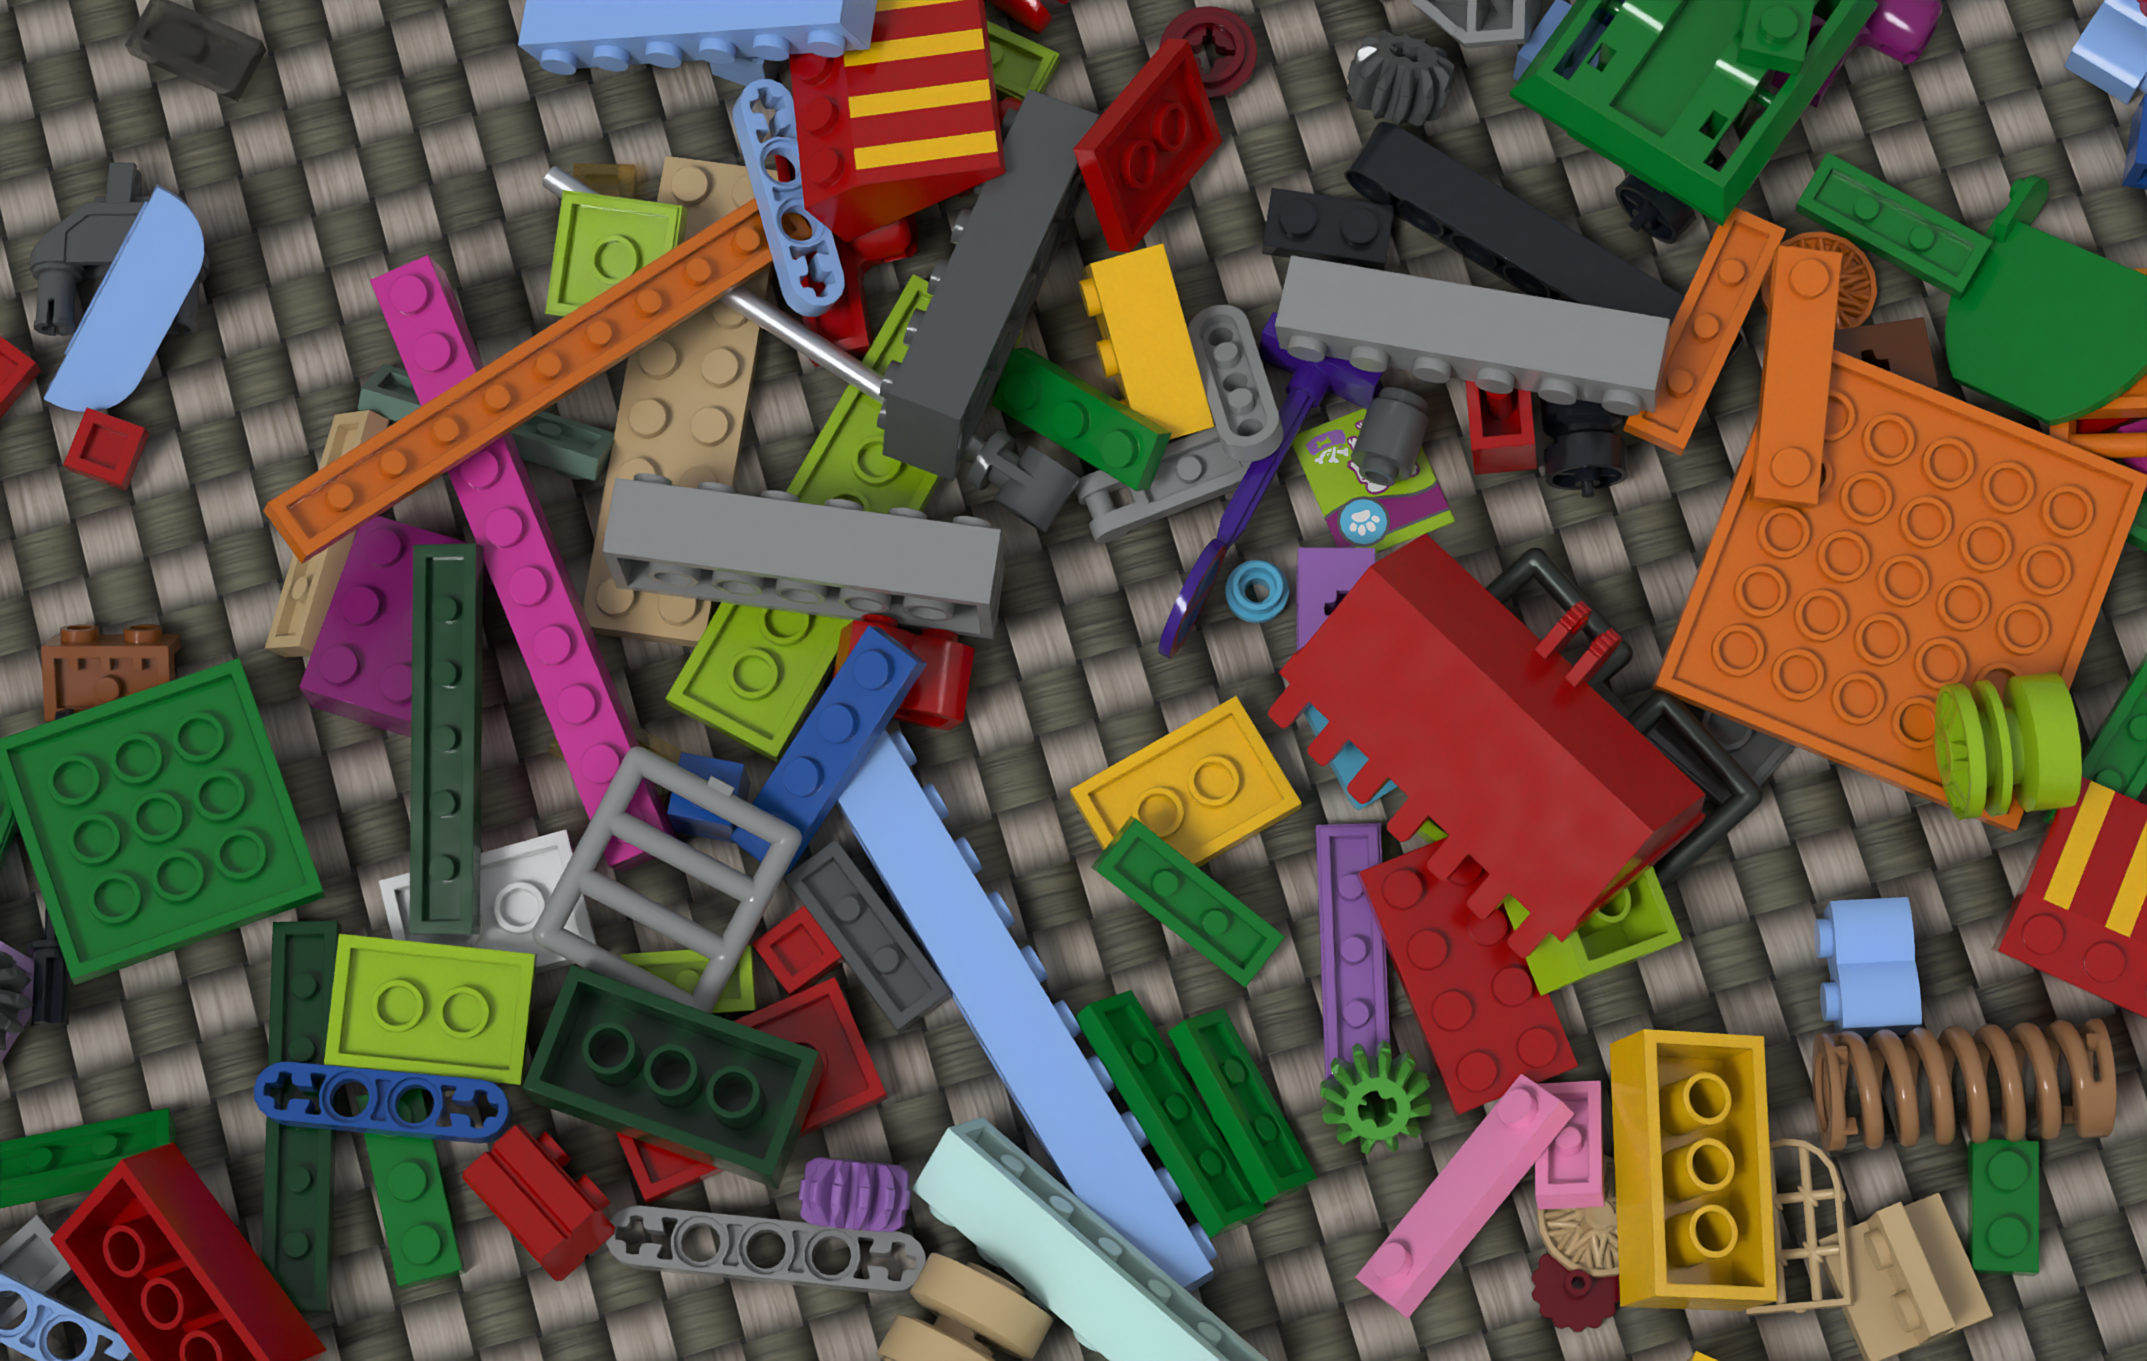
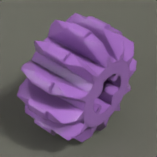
M832 1157L814 1158L806 1163L804 1177L800 1179L798 1198L801 1200L800 1217L809 1224L859 1231L893 1232L904 1226L906 1212L910 1209V1173L901 1165Z

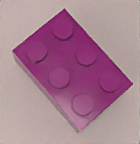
M380 516L375 517L358 528L299 687L313 708L411 738L413 545L470 543ZM484 560L483 602L492 580Z

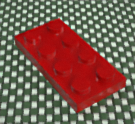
M1446 837L1357 873V876L1451 1108L1456 1116L1501 1098L1520 1074H1523L1535 1083H1539L1579 1066L1549 993L1540 996L1526 958L1519 957L1507 944V940L1513 934L1514 929L1504 904L1502 903L1486 919L1477 917L1467 906V900L1489 876V873L1471 856L1449 879L1444 881L1439 880L1428 870L1427 861L1448 838Z
M835 977L733 1021L819 1051L825 1067L798 1138L888 1099ZM616 1132L647 1205L725 1171Z

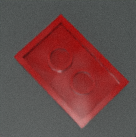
M1168 38L1073 148L1110 251L1130 253L1223 142L1190 42L1187 39Z

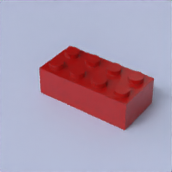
M174 1142L121 1159L50 1238L138 1361H317L327 1351Z

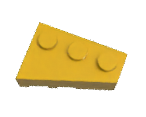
M1164 244L1094 262L1081 269L1084 280L1079 281V287L1088 317H1096L1102 337L1101 341L1096 342L1098 356L1105 377L1114 376L1121 398L1119 402L1172 432L1170 439L1215 427Z

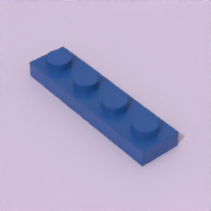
M868 625L752 803L754 806L795 826L801 832V844L784 876L791 872L927 665L925 661L880 627ZM738 826L730 836L732 841L760 863L771 843Z

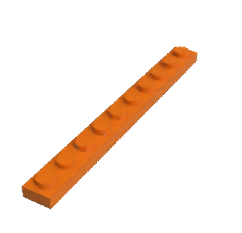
M753 198L269 501L263 510L303 564L769 268L774 263L756 199ZM787 213L782 215V228L790 238L800 241L811 238L812 230L800 214Z

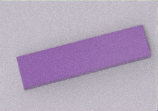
M1380 823L1316 825L1315 829L1325 1080L1335 1078L1330 1067L1334 1057L1344 1059L1351 1064L1354 1063L1352 1047L1356 1042L1363 1045L1367 1056H1375L1377 1046L1383 1040L1390 1044L1386 945L1357 876L1358 872L1382 863Z

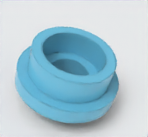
M1250 560L1240 564L1231 572L1226 582L1225 596L1229 608L1237 617L1251 623H1264L1276 618L1284 610L1288 601L1289 586L1284 573L1277 566L1264 560ZM1259 584L1268 590L1269 596L1262 602H1253L1246 597V589L1251 585Z

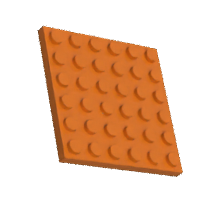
M1833 349L1818 505L1814 508L1749 501L1757 428L1756 419L1652 689L1672 694L1686 703L1950 809L1937 767L1934 743L1936 699L1940 687L1945 684L1962 682L1970 690L1972 684L1976 681L1988 679L1996 687L2002 701L2008 679L2014 676L2057 672L2064 679L2068 690H2070L2147 486V475ZM2012 791V801L2007 814L1991 817L1984 809L1981 817L1976 819L2012 833L2017 831L2024 809L2019 805L2015 793Z

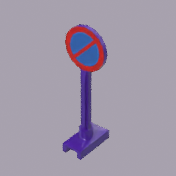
M1274 311L1262 331L1259 355L1261 360L1293 375L1285 389L1288 396L1279 411L1284 431L1283 440L1278 449L1270 456L1251 462L1221 517L1217 538L1208 543L1188 575L1168 617L1158 647L1159 654L1169 659L1177 654L1194 627L1215 584L1228 549L1244 533L1311 408H1317L1328 391L1367 410L1370 401L1376 399L1381 391V386L1378 383L1384 372L1364 371L1351 365L1349 360L1325 356L1324 360L1318 362L1305 361L1291 356L1286 349H1280L1275 329L1278 313Z

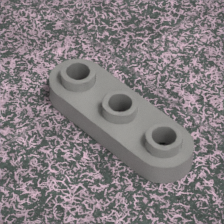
M1231 305L1208 307L1192 319L1188 327V333L1222 447L1227 455L1238 461L1253 462L1264 459L1278 449L1283 440L1284 431L1248 318L1242 310Z

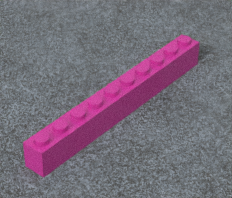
M429 255L370 280L421 406L484 367L446 273ZM509 432L449 470L448 474L477 544L483 546V560L591 821L627 751L632 747L639 746V743L513 436ZM643 777L625 812L678 839L655 783ZM614 835L611 837L603 853L608 866L620 872L627 871L656 858Z

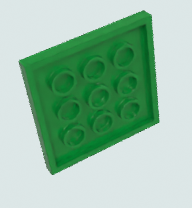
M240 658L0 739V773L74 986L325 898Z

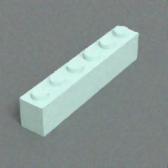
M981 1117L948 1127L912 1190L929 1204L931 1213L938 1220L956 1227L976 1245L979 1255L985 1261L996 1267L1003 1268L1024 1286L1025 1293L1031 1301L1042 1308L1051 1310L1073 1329L1075 1338L1082 1345L1090 1350L1100 1352L1109 1361H1268L986 1119Z

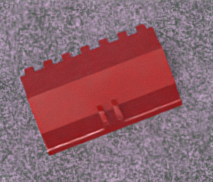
M1424 533L1372 564L1306 645L1292 655L1279 671V674L1290 684L1270 707L1268 715L1280 728L1290 727L1311 704L1325 716L1329 722L1307 749L1309 756L1320 766H1326L1352 742L1369 760L1347 785L1348 793L1360 804L1370 802L1391 779L1409 798L1389 820L1387 830L1398 841L1405 842L1410 840L1429 818L1434 820L1449 836L1427 861L1428 870L1439 880L1444 881L1449 879L1470 856L1489 873V876L1467 900L1468 908L1480 919H1486L1511 894L1530 914L1508 938L1507 944L1519 957L1526 958L1551 933L1561 943L1568 939L1704 822L1706 816L1702 813L1706 794L1587 684L1622 642L1620 635L1612 628L1605 633H1601L1590 644L1589 649L1578 662L1572 666L1560 653L1572 638L1585 627L1592 614V610L1582 600L1573 605L1541 641L1430 536Z

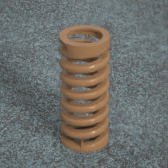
M2091 1018L2082 1025L2078 1033L2073 1024L2064 1020H2055L2042 1033L2036 1025L2030 1022H2020L2012 1027L2007 1035L2001 1027L1995 1024H1984L1976 1030L1972 1038L1966 1029L1955 1025L1943 1030L1937 1040L1928 1029L1917 1027L1906 1034L1903 1042L1893 1031L1880 1029L1871 1035L1868 1044L1865 1043L1861 1035L1853 1031L1835 1034L1817 1033L1813 1044L1812 1084L1816 1124L1821 1145L1826 1152L1842 1151L1847 1146L1848 1135H1858L1856 1118L1846 1117L1845 1108L1846 1078L1851 1062L1860 1096L1863 1142L1870 1150L1882 1147L1885 1132L1881 1088L1886 1061L1895 1091V1119L1898 1140L1905 1148L1916 1146L1920 1139V1119L1916 1093L1920 1059L1923 1062L1930 1087V1118L1933 1138L1940 1146L1950 1145L1955 1138V1111L1951 1088L1955 1057L1959 1061L1965 1083V1117L1968 1136L1975 1144H1984L1988 1141L1991 1134V1113L1986 1082L1991 1054L2000 1079L1999 1101L2003 1134L2008 1141L2019 1142L2026 1133V1105L2021 1077L2026 1051L2035 1075V1115L2038 1132L2045 1140H2055L2058 1138L2062 1122L2063 1124L2073 1123L2076 1133L2082 1138L2108 1137L2111 1135L2115 1123L2117 1091L2114 1056L2107 1028L2101 1019ZM2061 1048L2071 1073V1106H2063V1113L2057 1077V1065ZM2094 1051H2096L2100 1078L2098 1080H2094L2093 1074Z

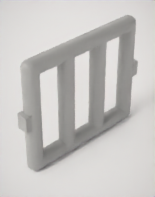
M632 747L627 751L542 911L533 929V938L540 946L591 972L711 1014L801 844V832L795 826L733 795L734 787L711 775L707 781L644 747ZM643 777L771 843L754 877L751 878L626 813L625 811ZM614 835L739 900L740 904L723 936L597 872L595 868L611 837ZM583 893L710 959L692 994L565 929L564 926L581 894Z

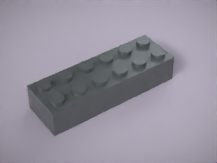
M1028 89L1019 111L1011 108L1008 109L1000 127L1006 173L974 187V193L978 194L979 197L973 210L963 207L958 215L951 235V243L956 245L951 258L946 260L940 257L931 274L927 293L933 295L926 311L916 308L908 323L903 344L909 346L902 363L892 360L883 377L879 396L885 398L877 420V427L884 430L882 455L954 481L1007 364L1011 351L1017 342L1087 187L1073 148L1099 119L1098 114Z

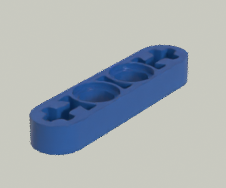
M278 1062L265 1068L257 1077L254 1086V1100L259 1110L273 1122L285 1126L481 1144L490 1143L502 1137L509 1129L513 1118L512 1105L503 1090L496 1084L481 1079L297 1062ZM292 1077V1084L299 1090L318 1093L316 1080L325 1079L319 1092L321 1114H312L316 1105L307 1099H290L287 1110H280V1104L270 1097L271 1089L282 1088L285 1078ZM357 1082L363 1084L369 1093V1101L363 1112L355 1117H344L337 1114L333 1106V1098L336 1091L346 1083ZM415 1088L428 1090L434 1098V1108L430 1116L420 1123H409L402 1120L398 1113V1104L405 1092ZM455 1091L452 1101L457 1106L468 1107L476 1106L479 1096L487 1095L490 1105L498 1109L497 1117H487L483 1128H475V1123L470 1116L450 1113L452 1126L443 1127L442 1125L448 1112L445 1092Z

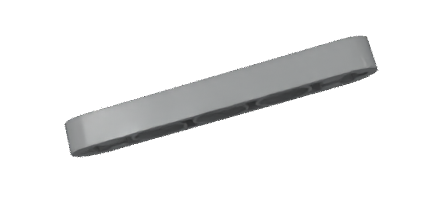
M639 1205L625 1207L614 1214L609 1220L615 1227L614 1234L606 1241L614 1258L622 1265L633 1269L886 1295L910 1293L927 1261L920 1242L911 1235L902 1232L859 1231L818 1226L807 1222ZM642 1220L644 1228L648 1233L667 1236L665 1223L676 1222L677 1224L671 1236L673 1258L670 1260L661 1259L665 1248L662 1244L643 1243L639 1249V1254H630V1249L626 1242L619 1240L621 1231H631L634 1221ZM697 1226L711 1227L720 1236L718 1252L713 1258L704 1262H696L689 1259L683 1249L685 1236ZM771 1232L784 1240L786 1250L784 1258L778 1265L772 1268L763 1269L756 1267L749 1259L748 1249L750 1243L761 1233ZM829 1239L843 1241L851 1251L849 1265L843 1272L837 1275L823 1274L814 1265L813 1256L815 1249L820 1243ZM863 1241L873 1242L869 1253L871 1257L880 1258L891 1257L894 1247H904L907 1259L916 1261L915 1269L904 1270L901 1281L890 1280L887 1268L868 1265L870 1278L856 1279L862 1265L860 1243Z

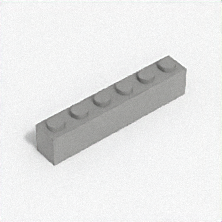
M1292 255L1275 323L1280 349H1286L1291 356L1301 360L1318 362L1324 360L1325 356L1349 360L1350 364L1354 367L1369 372H1384L1387 370V367L1412 371L1415 377L1433 383H1445L1450 378L1473 381L1478 388L1497 394L1511 393L1514 388L1537 392L1540 398L1561 405L1574 404L1576 399L1601 403L1605 410L1626 416L1637 415L1640 413V410L1655 413L1670 343V319Z

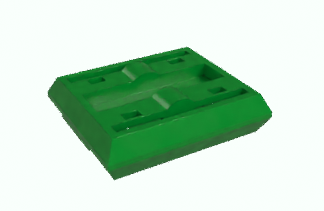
M1576 0L1511 89L1509 96L1567 131L1568 136L1662 193L1664 191L1714 222L1724 226L1874 13L1879 3L1875 0H1815L1813 14L1825 20L1826 23L1809 45L1799 75L1791 74L1777 95H1774L1767 89L1772 83L1776 70L1736 61L1748 0H1625L1624 3L1618 0ZM1608 13L1613 15L1614 19L1571 78L1567 80L1562 77L1564 68L1572 67L1583 52L1584 46ZM1600 50L1598 65L1594 68L1589 63ZM1757 103L1767 108L1760 119L1758 118L1720 172L1705 164L1732 124L1740 128ZM1711 117L1709 130L1705 135L1700 131Z

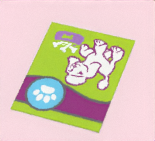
M1360 409L1296 435L1292 443L1337 548H1375V553L1455 522L1422 446L1411 477L1407 480L1395 481V484L1392 486H1382L1364 479L1359 474L1360 468L1351 460V454L1366 415V409Z

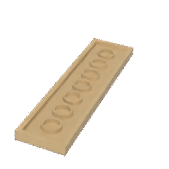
M665 156L657 202L688 208L684 242L755 198L746 166ZM766 169L774 180L779 181L777 170ZM774 264L743 283L742 286L768 302ZM720 300L710 304L671 329V332H666L628 357L614 442L612 444L583 602V609L593 634L695 648L712 619L714 601L618 589L602 550L615 478L633 480L635 474L649 473L670 479L673 486L697 489L698 483L716 482L735 489L763 328Z

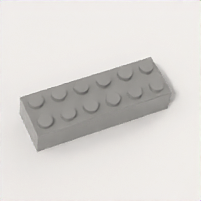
M649 473L635 474L633 480L615 478L602 553L618 589L860 621L861 616L864 614H878L896 619L899 622V627L921 630L937 628L948 630L958 635L994 639L1005 561L1001 529L991 528V524L986 520L970 516L955 517L952 523L927 520L925 513L901 507L891 508L888 514L863 511L862 505L843 499L826 500L824 506L800 503L797 496L776 490L763 491L761 497L735 494L736 490L731 486L716 482L698 483L697 489L673 486L670 479Z

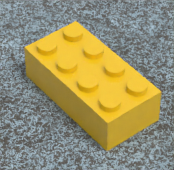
M1643 1029L1610 1043L1620 1307L1743 1311L1777 1301L1764 1036Z

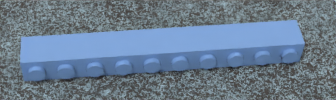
M884 729L835 803L938 976L950 990L952 999L1065 1187L1187 1292L1194 1291L1213 1279L1214 1270L1209 1261L1218 1257L1211 1241L1198 1222L1187 1227L1175 1207L1176 1204L1183 1201L1177 1185L1164 1166L1153 1171L1141 1149L1147 1146L1149 1141L1130 1110L1119 1115L1107 1093L1115 1089L1110 1075L1097 1055L1086 1060L1073 1038L1082 1033L1076 1019L1063 1000L1055 1004L1051 1003L1040 984L1048 979V975L1030 945L1019 950L1007 928L1015 924V921L1002 897L996 890L986 895L974 874L982 870V866L971 846L963 836L953 841L943 825L942 820L949 817L950 814L932 783L921 788L909 769L910 766L917 763V760L906 739L899 730L888 734L886 729Z

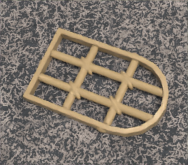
M1783 1138L1770 1142L1777 1301L1776 1305L1747 1309L1746 1314L1751 1316L1793 1311L1795 1313H1804L1806 1310L1854 1306L1844 1203L1846 1193L1843 1190L1837 1166L1823 1150L1804 1140ZM1785 1147H1796L1799 1149L1802 1186L1798 1185L1799 1192L1777 1194L1773 1151ZM1809 1151L1818 1155L1828 1167L1834 1188L1813 1190ZM1835 1199L1839 1244L1818 1246L1814 1206L1818 1207L1817 1200ZM1803 1202L1807 1242L1803 1241L1804 1248L1782 1250L1779 1210H1783L1781 1204ZM1840 1255L1844 1298L1823 1300L1819 1262L1823 1263L1822 1256ZM1808 1258L1812 1301L1787 1304L1783 1266H1788L1786 1260Z

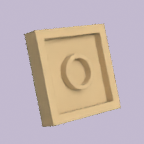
M1939 1193L1905 1206L1902 1205V1202H1898L1876 1211L1867 1221L1847 1228L1854 1306L1841 1308L1864 1361H1884L1985 1321L1993 1316ZM1838 1232L1817 1240L1818 1246L1839 1244ZM1840 1255L1822 1256L1824 1260L1822 1264L1837 1299L1844 1298Z

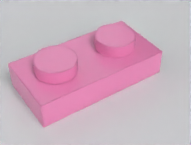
M1601 1081L1539 1083V1086L1563 1101L1574 1115L1535 1162V1197L1538 1210L1605 1207L1604 1108Z

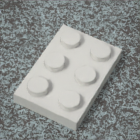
M562 830L481 853L480 934H409L410 872L380 880L379 885L392 938L404 941L537 954L535 974L574 964L540 946L533 938V929L574 853L567 830ZM582 893L564 928L598 945L585 894Z

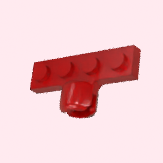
M774 155L779 182L793 181L796 176L793 164L786 157ZM914 213L846 243L832 232L844 273L845 286L840 298L825 314L817 317L802 315L803 325L853 357L867 354L873 344V336L863 285L864 275L874 266L910 258L918 249V229ZM801 215L802 218L805 220V222L808 224V226H809V227L811 228V230H812V227H811L809 221H808L803 215ZM817 252L805 256L807 265ZM808 267V274L801 282L803 288H813L816 297H818L826 286L824 282L818 283L813 281ZM809 358L815 367L821 366Z

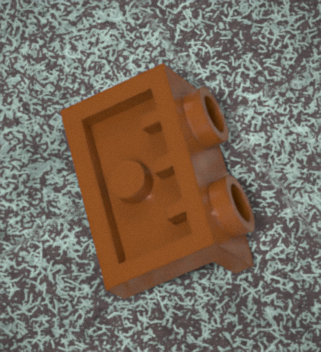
M91 624L61 627L59 635L53 636L41 646L44 721H54L56 711L73 708L75 714L175 680L174 653L181 648V636L179 634H162V626L155 624L126 626L123 628L124 634H99V626Z

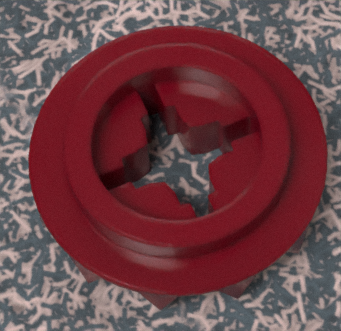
M1204 6L1185 11L1167 26L1161 37L1159 48L1168 38L1187 39L1190 42L1193 54L1201 53L1203 44H1206V35H1212V44L1215 45L1216 54L1225 55V58L1215 59L1213 68H1210V74L1204 73L1200 58L1195 57L1208 99L1220 96L1231 98L1239 87L1245 82L1249 83L1257 61L1256 40L1250 27L1235 13L1219 7Z

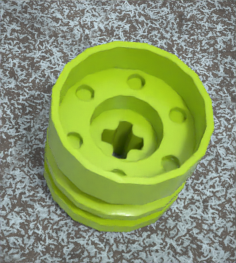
M2057 672L2014 676L2008 679L2002 701L1996 687L1988 679L1976 681L1972 684L1970 690L1962 682L1945 684L1940 687L1935 709V755L1946 799L1952 813L1959 821L1981 817L1984 809L1991 817L2007 814L2012 801V791H2014L2019 805L2027 813L2063 809L2076 805L2080 794L2082 777L2081 743L2077 717L2070 692L2064 679Z

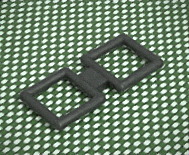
M1532 547L1526 550L1485 587L1487 591L1504 605L1535 578L1566 613L1581 600L1592 610L1588 623L1582 629L1592 642L1598 635L1605 633L1610 628L1620 635L1541 548ZM1622 637V642L1587 684L1643 736L1663 719L1731 794L1728 799L1705 818L1699 827L1653 865L1660 886L1664 890L1757 808L1763 800V792L1676 696L1661 690H1655L1632 712L1621 703L1605 684L1632 660L1633 649Z

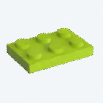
M339 934L324 1065L481 1079L489 1082L523 1085L537 954Z

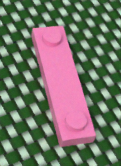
M1520 1074L1355 1278L1368 1290L1408 1319L1572 1118L1574 1113L1563 1101L1523 1074Z

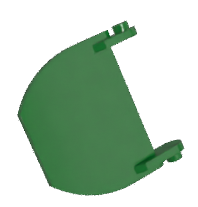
M2030 175L2026 179L2018 178L2011 186L2009 192L2011 201L2005 209L1998 213L1984 234L1985 237L1993 241L1988 253L1960 300L1953 296L1950 298L1945 325V346L1949 368L1956 383L2054 426L2080 418L2107 405L2129 390L2147 373V275L2031 227V224L2046 202L2049 184L2042 177Z

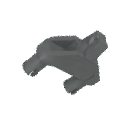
M110 163L106 197H95L93 203L82 205L47 232L34 246L30 256V271L33 277L38 280L36 320L34 321V330L38 333L56 336V326H60L61 336L71 335L75 332L76 284L82 280L104 278L144 202H149L151 196H142V175L137 170L135 163ZM205 252L200 272L166 334L179 336V325L184 326L185 336L198 332L199 284L206 280V276L210 272V258Z

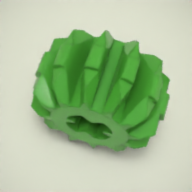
M1383 1040L1377 1046L1376 1055L1367 1056L1363 1045L1356 1042L1352 1047L1354 1063L1351 1064L1344 1059L1334 1057L1330 1067L1335 1078L1326 1079L1320 1083V1095L1328 1101L1322 1107L1323 1120L1327 1124H1338L1336 1135L1337 1140L1342 1145L1351 1142L1360 1135L1361 1151L1367 1156L1374 1149L1376 1140H1385L1389 1151L1395 1153L1399 1149L1397 1134L1401 1132L1409 1137L1418 1138L1421 1128L1416 1117L1428 1116L1431 1113V1100L1423 1094L1430 1087L1428 1075L1424 1071H1413L1416 1063L1414 1055L1409 1051L1398 1055L1392 1060L1390 1044ZM1378 1090L1380 1097L1386 1101L1374 1105L1371 1098L1366 1096V1094Z

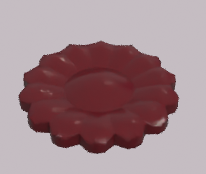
M1544 1254L1540 1257L1538 1261L1539 1269L1534 1271L1531 1276V1281L1535 1285L1532 1291V1299L1540 1304L1539 1312L1541 1316L1552 1319L1556 1328L1564 1329L1569 1327L1573 1332L1580 1333L1586 1327L1592 1329L1599 1328L1602 1325L1603 1319L1611 1318L1616 1311L1615 1304L1620 1301L1619 1275L1616 1277L1590 1278L1589 1274L1584 1270H1567L1550 1254Z

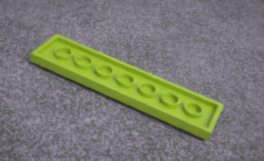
M914 274L912 275L862 363L883 376L892 360L902 363L909 346L903 344V340L911 316L916 308L926 311L933 296L927 293L928 281ZM1023 329L1021 330V333L1013 349L1018 348L1019 344L1021 343L1023 339ZM849 384L786 492L797 496L800 503L824 506L826 500L843 499L862 505L863 511L888 514L891 508L898 507L923 512L943 477L882 455L884 430L877 427V420L882 405ZM721 602L666 696V702L670 707L779 763L835 666L841 629L853 620Z

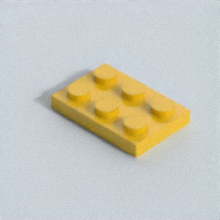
M1237 696L1070 789L1071 798L1103 851L1129 817L1132 816L1198 868L1299 811L1302 806V802Z

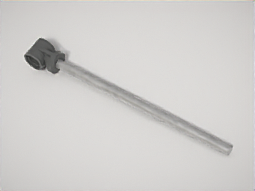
M557 166L552 167L548 171L542 183L545 189L561 199L563 190L599 194ZM742 285L718 299L883 405L885 398L879 396V391L884 376ZM1002 429L996 431L987 442L974 434L964 457L973 463L967 476V482L980 491L985 490L993 483L1000 488L994 497L997 503L1029 525L1046 533L1080 479L1061 464L1031 446L1027 447L1022 456L1014 453L1012 450L1015 445V438Z

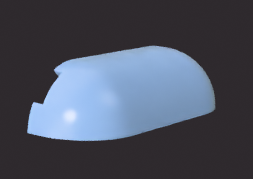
M157 184L149 202H144L64 352L66 356L54 379L50 382L44 400L71 411L85 412L86 408L100 411L126 399L140 383L196 280L204 258V238L200 223L191 208L173 192Z

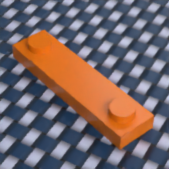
M1737 207L1724 226L1718 225L1670 327V343L1656 411L1653 413L1640 410L1639 414L1629 416L1623 431L1682 456L1773 261L1774 250L1780 245L1784 237L1785 228Z
M1778 245L1774 250L1749 501L1814 508L1818 505L1842 253Z

